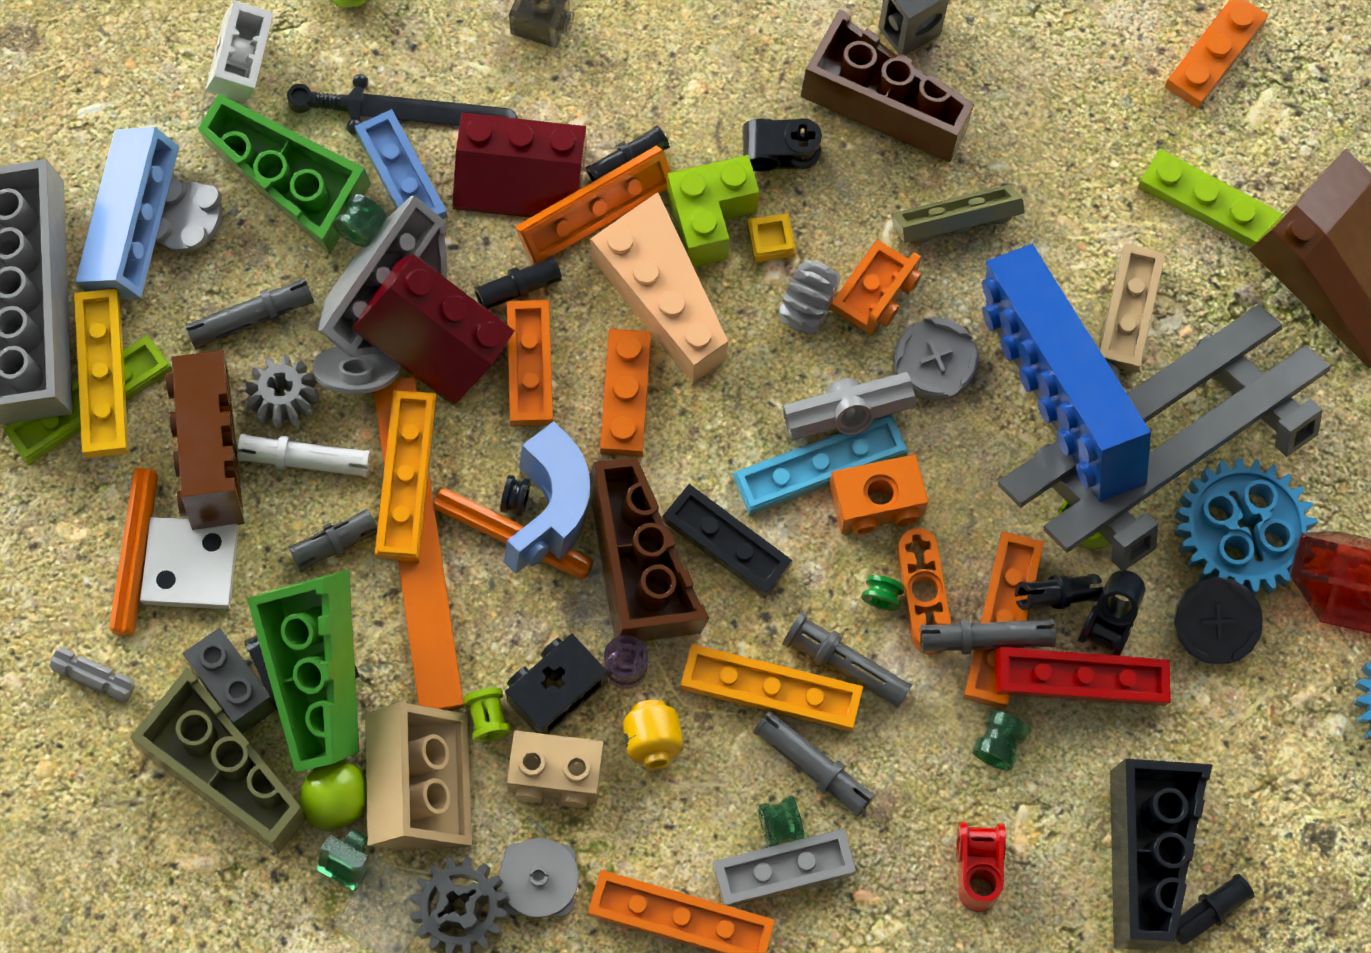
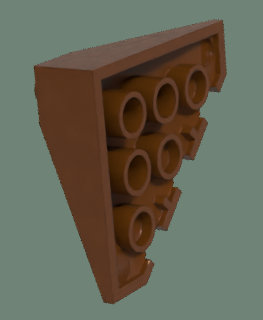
M1345 149L1258 239L1249 251L1368 368H1371V172Z

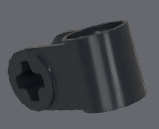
M761 118L747 121L742 126L743 156L749 155L753 171L808 169L817 164L820 159L822 133L817 123L810 119L771 120ZM802 128L805 129L804 133H800ZM806 141L807 146L800 147L799 142Z
M1125 570L1124 572L1117 571L1108 578L1096 605H1093L1077 641L1084 643L1088 640L1110 650L1112 655L1120 656L1145 595V584L1139 575ZM1115 595L1124 596L1129 601L1120 600Z

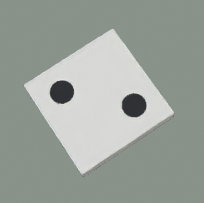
M150 517L140 599L142 605L230 610L239 525L232 524L192 530L189 519Z

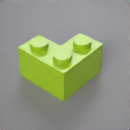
M749 155L667 173L666 195L678 236L693 267L728 259L730 239L724 220L757 213L759 189Z

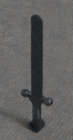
M364 74L354 76L352 84L355 88L348 95L317 93L311 91L304 84H295L287 92L288 105L291 110L297 113H305L310 108L337 109L338 111L348 112L351 120L348 121L346 127L352 135H356L354 126L361 123V116L375 117L391 109L398 120L455 126L460 125L461 112L517 118L516 113L509 108L364 94V89L369 83L368 78Z

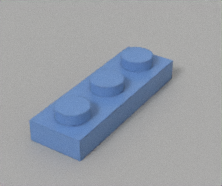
M392 109L354 126L357 137L396 209L408 198L415 195L442 219L447 218L446 208Z

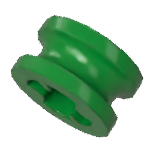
M869 575L866 579V585L869 589L863 591L862 600L879 609L898 610L900 601L897 599V596L904 593V585L886 576Z

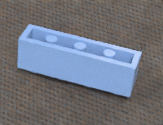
M156 127L119 129L114 131L75 281L88 291L117 288L120 299L142 297L179 150V145Z

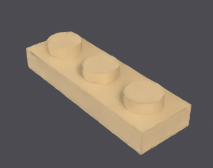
M1124 243L1121 251L1099 350L1105 360L1113 363L1117 368L1138 373L1165 253Z

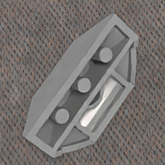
M415 195L408 198L370 233L325 298L318 332L349 357L382 353L351 330V328L397 261L412 253L447 279V251L444 234H446V222Z

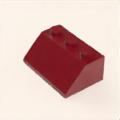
M461 112L455 155L453 209L531 218L580 190L587 150L586 126Z
M413 253L397 261L351 328V330L452 405H455L493 365L515 332V330Z

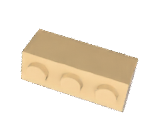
M398 702L365 713L368 846L395 850L472 846L468 714Z

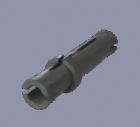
M305 277L270 292L267 288L260 291V296L185 324L195 350L270 319L273 323L280 320V315L315 303Z
M960 619L959 624H921V652L961 651V654L964 655L971 654L972 650L999 649L1000 647H1055L1056 629L1053 628L1055 622L1054 619L970 623V619Z
M772 710L765 715L766 719L762 718L753 733L760 736L818 783L817 789L823 794L829 792L857 817L863 812L862 808L866 809L875 794L844 771L846 766L840 761L834 763L777 717Z

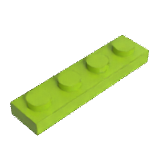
M1160 148L1138 185V188L1249 247H1252L1283 214Z

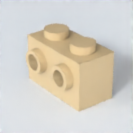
M514 730L507 777L508 793L516 794L515 798L517 800L530 803L542 802V797L560 799L561 805L572 808H585L587 803L597 804L604 753L603 741Z

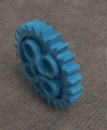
M1237 458L1232 470L1222 460L1216 467V474L1207 467L1201 474L1202 481L1193 478L1188 486L1191 493L1184 492L1179 500L1184 508H1178L1174 516L1175 519L1184 522L1177 526L1174 535L1187 538L1181 543L1178 551L1184 553L1192 552L1193 554L1187 563V567H1195L1200 564L1204 568L1200 574V580L1206 579L1210 575L1234 579L1246 586L1254 596L1258 592L1259 585L1262 586L1267 594H1271L1274 591L1276 581L1281 586L1286 587L1292 580L1290 573L1298 576L1304 569L1301 562H1308L1313 555V552L1307 547L1313 546L1318 537L1313 533L1307 532L1317 524L1316 518L1305 517L1313 503L1299 502L1298 498L1304 491V488L1302 486L1291 490L1288 487L1292 475L1287 474L1279 480L1275 477L1276 465L1273 464L1265 473L1261 471L1259 459H1255L1250 469H1245L1243 460ZM1230 493H1234L1236 495L1238 500L1237 503L1234 500V498L1229 495ZM1248 495L1260 496L1266 502L1267 507H1255L1250 502ZM1208 508H1220L1226 514L1227 520L1219 521L1214 519L1210 515ZM1240 521H1241L1242 525L1244 526V527H1242V528H1240L1239 525H1238ZM1251 526L1253 531L1250 533L1247 527ZM1271 533L1278 536L1282 541L1283 547L1277 548L1268 544L1264 534ZM1224 547H1236L1242 553L1243 560H1233L1228 557ZM1254 551L1257 554V556L1262 559V561L1259 562L1255 559Z

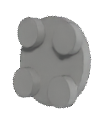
M171 178L155 242L161 243L171 251L180 253L191 252L207 244L218 231L222 221L223 211L220 191L213 185H204L198 182L181 183L179 180Z
M543 838L513 843L506 848L499 877L503 881V884L500 886L501 892H506L509 895L510 901L502 904L503 909L511 916L524 915L530 918L568 916L574 909V896L579 880L576 854L573 848L569 845L559 844Z

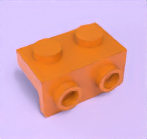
M876 239L832 301L830 310L873 336L881 324L887 327L899 310L900 305L896 304L902 293L905 292L910 295L917 286L922 276V273L918 271L921 256L913 252L908 259Z

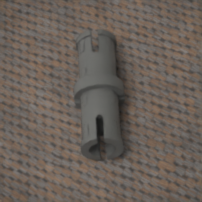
M365 509L333 526L331 523L322 526L323 531L294 545H290L288 548L301 572L335 554L337 557L346 554L345 549L377 535V526L369 510Z

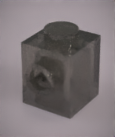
M515 0L509 13L510 34L557 48L561 36H568L573 25L575 13L570 11V0Z

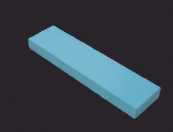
M892 414L873 420L871 425L861 433L848 435L841 432L733 472V479L748 515L828 486L832 471L907 456L908 449Z

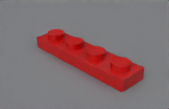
M1000 647L995 651L996 694L1165 706L1171 703L1170 659Z

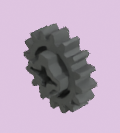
M452 857L447 858V869L443 871L434 864L431 865L430 870L433 878L430 881L423 878H418L417 883L423 889L422 895L414 894L410 896V900L420 906V910L410 914V919L416 923L423 922V925L416 932L421 939L432 935L429 947L435 952L444 944L446 945V953H457L458 948H462L464 953H474L473 946L478 943L486 951L490 949L487 937L490 934L501 937L503 932L496 925L497 921L509 920L510 917L507 911L500 908L501 904L510 901L509 895L506 892H496L503 884L501 878L497 875L487 879L490 867L485 863L480 865L477 870H474V861L471 857L464 859L462 867H458ZM466 878L478 883L475 884L473 882L466 887L455 885L452 880ZM439 891L438 907L431 911L432 900L436 892ZM459 898L466 903L465 908L467 912L462 916L454 912L455 906L453 902ZM489 903L487 918L481 924L482 907ZM457 928L465 930L468 935L454 937L442 932Z

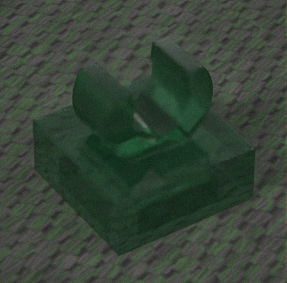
M355 829L348 833L343 842L329 835L320 848L317 870L356 892L366 875L369 856L364 854L366 848L363 846L367 842L368 837Z

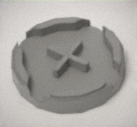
M939 317L926 318L922 322L913 323L907 327L897 340L893 358L896 375L908 372L914 394L919 398L933 401L951 399L965 391L975 377L979 359L977 347L975 348V344L971 340L972 337L968 331L956 322Z

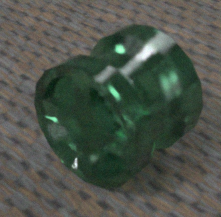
M353 194L346 203L347 210L345 213L338 214L333 222V226L347 241L360 247H367L374 238V229L381 227L387 216L385 211L373 200L360 194Z
M792 795L783 797L779 804L770 805L765 802L757 805L761 828L768 847L779 845L781 840L788 838L794 841L805 838L799 809Z

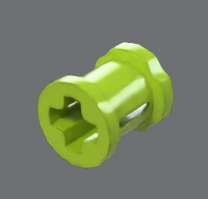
M499 687L479 689L465 695L463 698L464 705L470 707L475 731L472 732V739L476 743L495 741L512 733L511 725L505 723L500 699L503 698V691ZM486 708H487V710H488V714H489V718H490V721H489V722H488V720H487V715H486V711H485Z

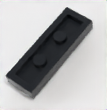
M691 484L687 485L662 516L665 524L764 598L768 596L792 566V559Z

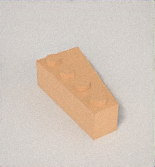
M658 192L590 239L591 260L692 383L726 360L727 337Z

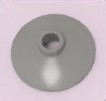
M337 346L322 352L313 362V376L319 384L330 390L351 395H361L381 390L392 384L399 374V365L384 353L349 357Z

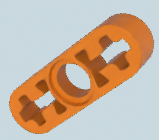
M913 528L901 536L897 547V559L901 583L905 587L903 595L911 641L914 647L921 652L920 625H926L927 623L925 613L937 608L940 610V612L934 611L932 614L933 625L951 624L937 541L929 531L922 528ZM912 541H918L921 548H928V550L924 551L922 557L923 569L915 571L917 562L914 552L906 551L910 549ZM918 581H928L936 588L937 595L931 601H920L914 597L912 586ZM942 651L927 652V653H924V654L934 655V654H938V653H940V652H942Z

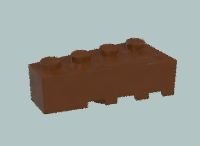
M637 457L594 462L589 474L590 497L615 644L701 634L709 620V616L704 605H701L693 589L694 583L688 570L683 567L675 549L676 543L670 529H666L658 511L659 505Z

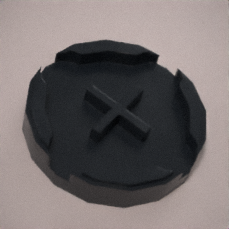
M1215 576L1199 580L1184 591L1176 605L1174 626L1177 638L1190 655L1204 663L1229 664L1237 662L1252 652L1262 634L1263 617L1260 603L1246 586L1234 579Z

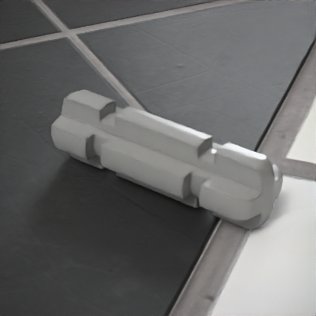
M58 648L51 658L49 666L54 672L65 677L70 675L72 680L104 694L107 691L110 697L118 701L127 702L134 691L135 682L132 678L121 673L115 675L112 669L83 656L77 658L74 652L65 648Z

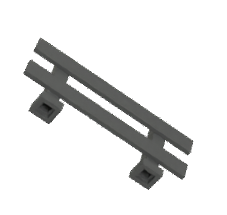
M1258 304L1214 335L1209 334L1203 337L1195 348L1127 393L1145 423L1213 376L1234 394L1149 453L1147 484L1099 502L1091 487L1086 489L1080 482L1076 470V462L1072 456H1066L1062 452L1058 441H1056L1052 445L1046 444L1042 446L1033 458L1000 479L998 487L1020 508L1052 487L1071 507L1045 524L1044 531L1066 553L1099 532L1112 545L1111 561L1124 572L1156 549L1158 523L1151 516L1145 513L1136 520L1128 510L1260 419L1277 432L1275 447L1286 457L1319 435L1323 409L1312 399H1309L1300 406L1291 397L1329 372L1330 365L1305 345L1265 374L1244 355L1282 330V324Z

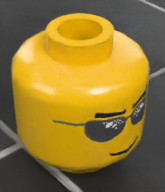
M645 700L632 706L631 712L623 719L622 724L627 755L634 762L644 764L645 768L651 770L665 768L671 764V759L678 756L683 750V736L679 714L672 707L666 706L664 701Z

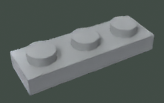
M844 828L713 861V868L723 905L730 907L853 876L856 873Z

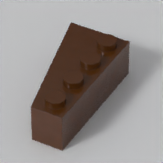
M839 9L806 67L800 97L947 162H951L967 131L974 104L934 75H924L913 67V60L901 52L898 55L880 43L878 35L868 28L863 31L850 22V15Z
M224 350L173 356V373H166V386L169 399H175V412H169L172 437H177L178 451H173L176 477H180L181 491H177L180 517L188 516L192 530L232 524L243 525L245 521L237 460L231 389Z

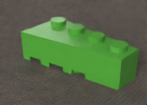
M218 94L198 127L207 145L325 251L331 254L371 185L365 169L245 106Z
M349 570L248 597V605L295 772L334 764L360 752Z

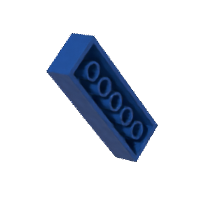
M1030 244L987 260L986 279L982 281V288L986 297V306L982 308L984 321L990 331L996 330L1000 336L1001 347L1007 360H1014L1017 364L1020 380L1027 392L1033 391L1038 399V409L1046 424L1052 423L1056 429L1057 440L1062 452L1066 456L1071 455L1076 462L1077 474L1082 485L1086 489L1091 487L1098 501L1101 502L1147 484L1151 431L1035 246Z

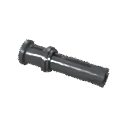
M801 611L782 645L787 648L792 645L814 659V664L818 667L822 666L825 668L828 664L859 685L894 704L896 708H899L913 684L907 683L876 662L841 642L842 637L839 636L840 633L835 630L831 633L810 621L808 614ZM802 634H806L807 636H809V637H811L812 639L816 640V641L819 642L820 644H816L815 642H813V641H811L810 639L806 638V637L803 636ZM834 652L841 655L846 660H842L841 658L837 657L836 655H834ZM852 664H855L860 668L864 669L868 673L885 682V684L883 685L882 683L863 673L859 669L852 666Z

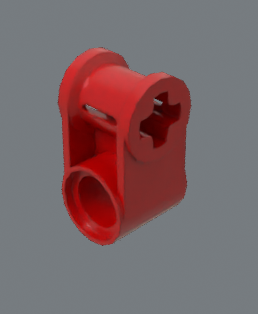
M958 822L956 837L958 895L963 906L970 911L985 912L994 906L1003 890L1006 851L1005 824H996L995 828L968 827L966 822ZM977 878L984 879L991 886L992 894L988 896L977 895L970 888L969 882Z

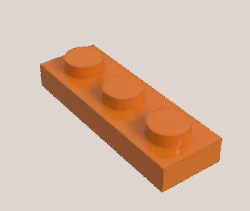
M1229 0L1167 79L1165 88L1199 109L1265 24L1268 14L1246 0Z
M549 300L507 301V325L515 330L508 341L510 426L549 425L553 422Z
M609 329L600 454L643 457L651 331Z

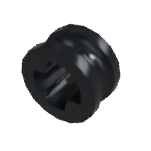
M508 475L502 494L500 512L507 513L508 510H514L516 516H523L529 497L531 479L524 478L523 481H517L515 475Z

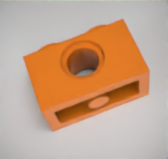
M916 454L831 472L829 489L841 533L852 531L854 535H864L877 530L878 525L893 522L896 526H907L920 520L921 516L925 515L929 501ZM874 491H881L889 497L890 502L879 505L872 502L868 495Z

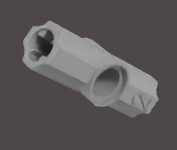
M908 372L863 384L851 378L840 379L828 387L826 394L785 404L782 406L790 439L793 441L838 429L843 434H858L865 431L875 418L917 407L911 379Z

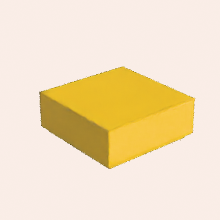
M789 213L747 219L754 263L795 257L796 248Z

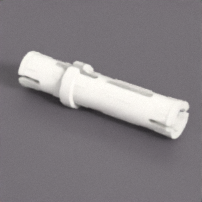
M246 434L240 435L238 449H241V451L237 453L238 461L275 465L277 470L295 467L356 475L363 478L368 477L370 467L368 460L371 459V450L363 451L290 441L289 436L271 439L248 436Z

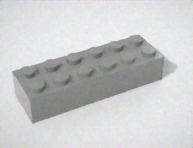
M47 159L0 166V425L13 422L73 414L64 180Z

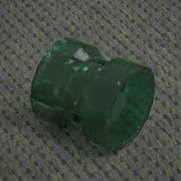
M992 710L984 723L986 732L984 736L977 739L971 752L976 758L994 768L1011 771L1018 757L1016 749L1018 745L1025 742L1030 728L1023 721L1010 714Z

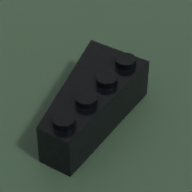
M1126 758L1110 770L1114 948L1158 951L1175 942L1187 887L1185 883L1189 862L1192 861L1196 845L1194 844L1198 820L1202 817L1205 800H1203L1206 782L1210 780L1213 764Z

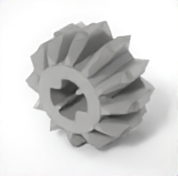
M807 260L801 263L797 271L794 272L793 278L783 296V301L779 308L780 321L789 325V328L793 330L803 331L810 335L819 330L839 288V273L821 262L816 263Z
M285 354L280 364L275 365L274 360L267 357L265 360L267 369L262 370L253 367L251 373L255 381L246 382L245 384L246 393L251 396L247 400L249 410L258 411L257 418L263 424L273 418L274 427L279 430L283 426L285 419H290L291 424L297 427L299 425L297 415L300 413L311 417L313 410L309 403L318 402L319 400L318 390L314 389L317 381L313 373H306L307 366L302 360L292 366L290 357ZM281 388H289V391H290V392H288L287 390H284V393H285L284 396H276V395H275V392H277L278 394H280V390H279V389H281Z

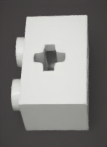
M233 0L223 17L205 89L206 92L216 95L221 94L242 103L247 101L256 86L273 12Z

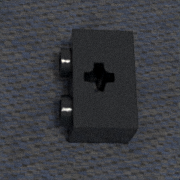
M573 633L563 641L560 638L553 640L541 652L540 656L542 659L530 670L526 666L521 668L507 682L509 686L505 690L507 703L535 733L549 735L608 683V671ZM551 678L553 681H558L561 678L562 688L558 690L555 686H551L547 689L546 679Z

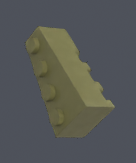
M188 667L130 736L138 751L277 854L282 851L306 820L301 806L260 758L247 739L234 726Z

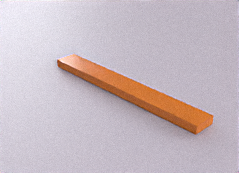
M414 376L396 379L389 386L374 392L384 467L393 390L417 392ZM429 474L420 561L398 560L418 704L448 711L464 708Z

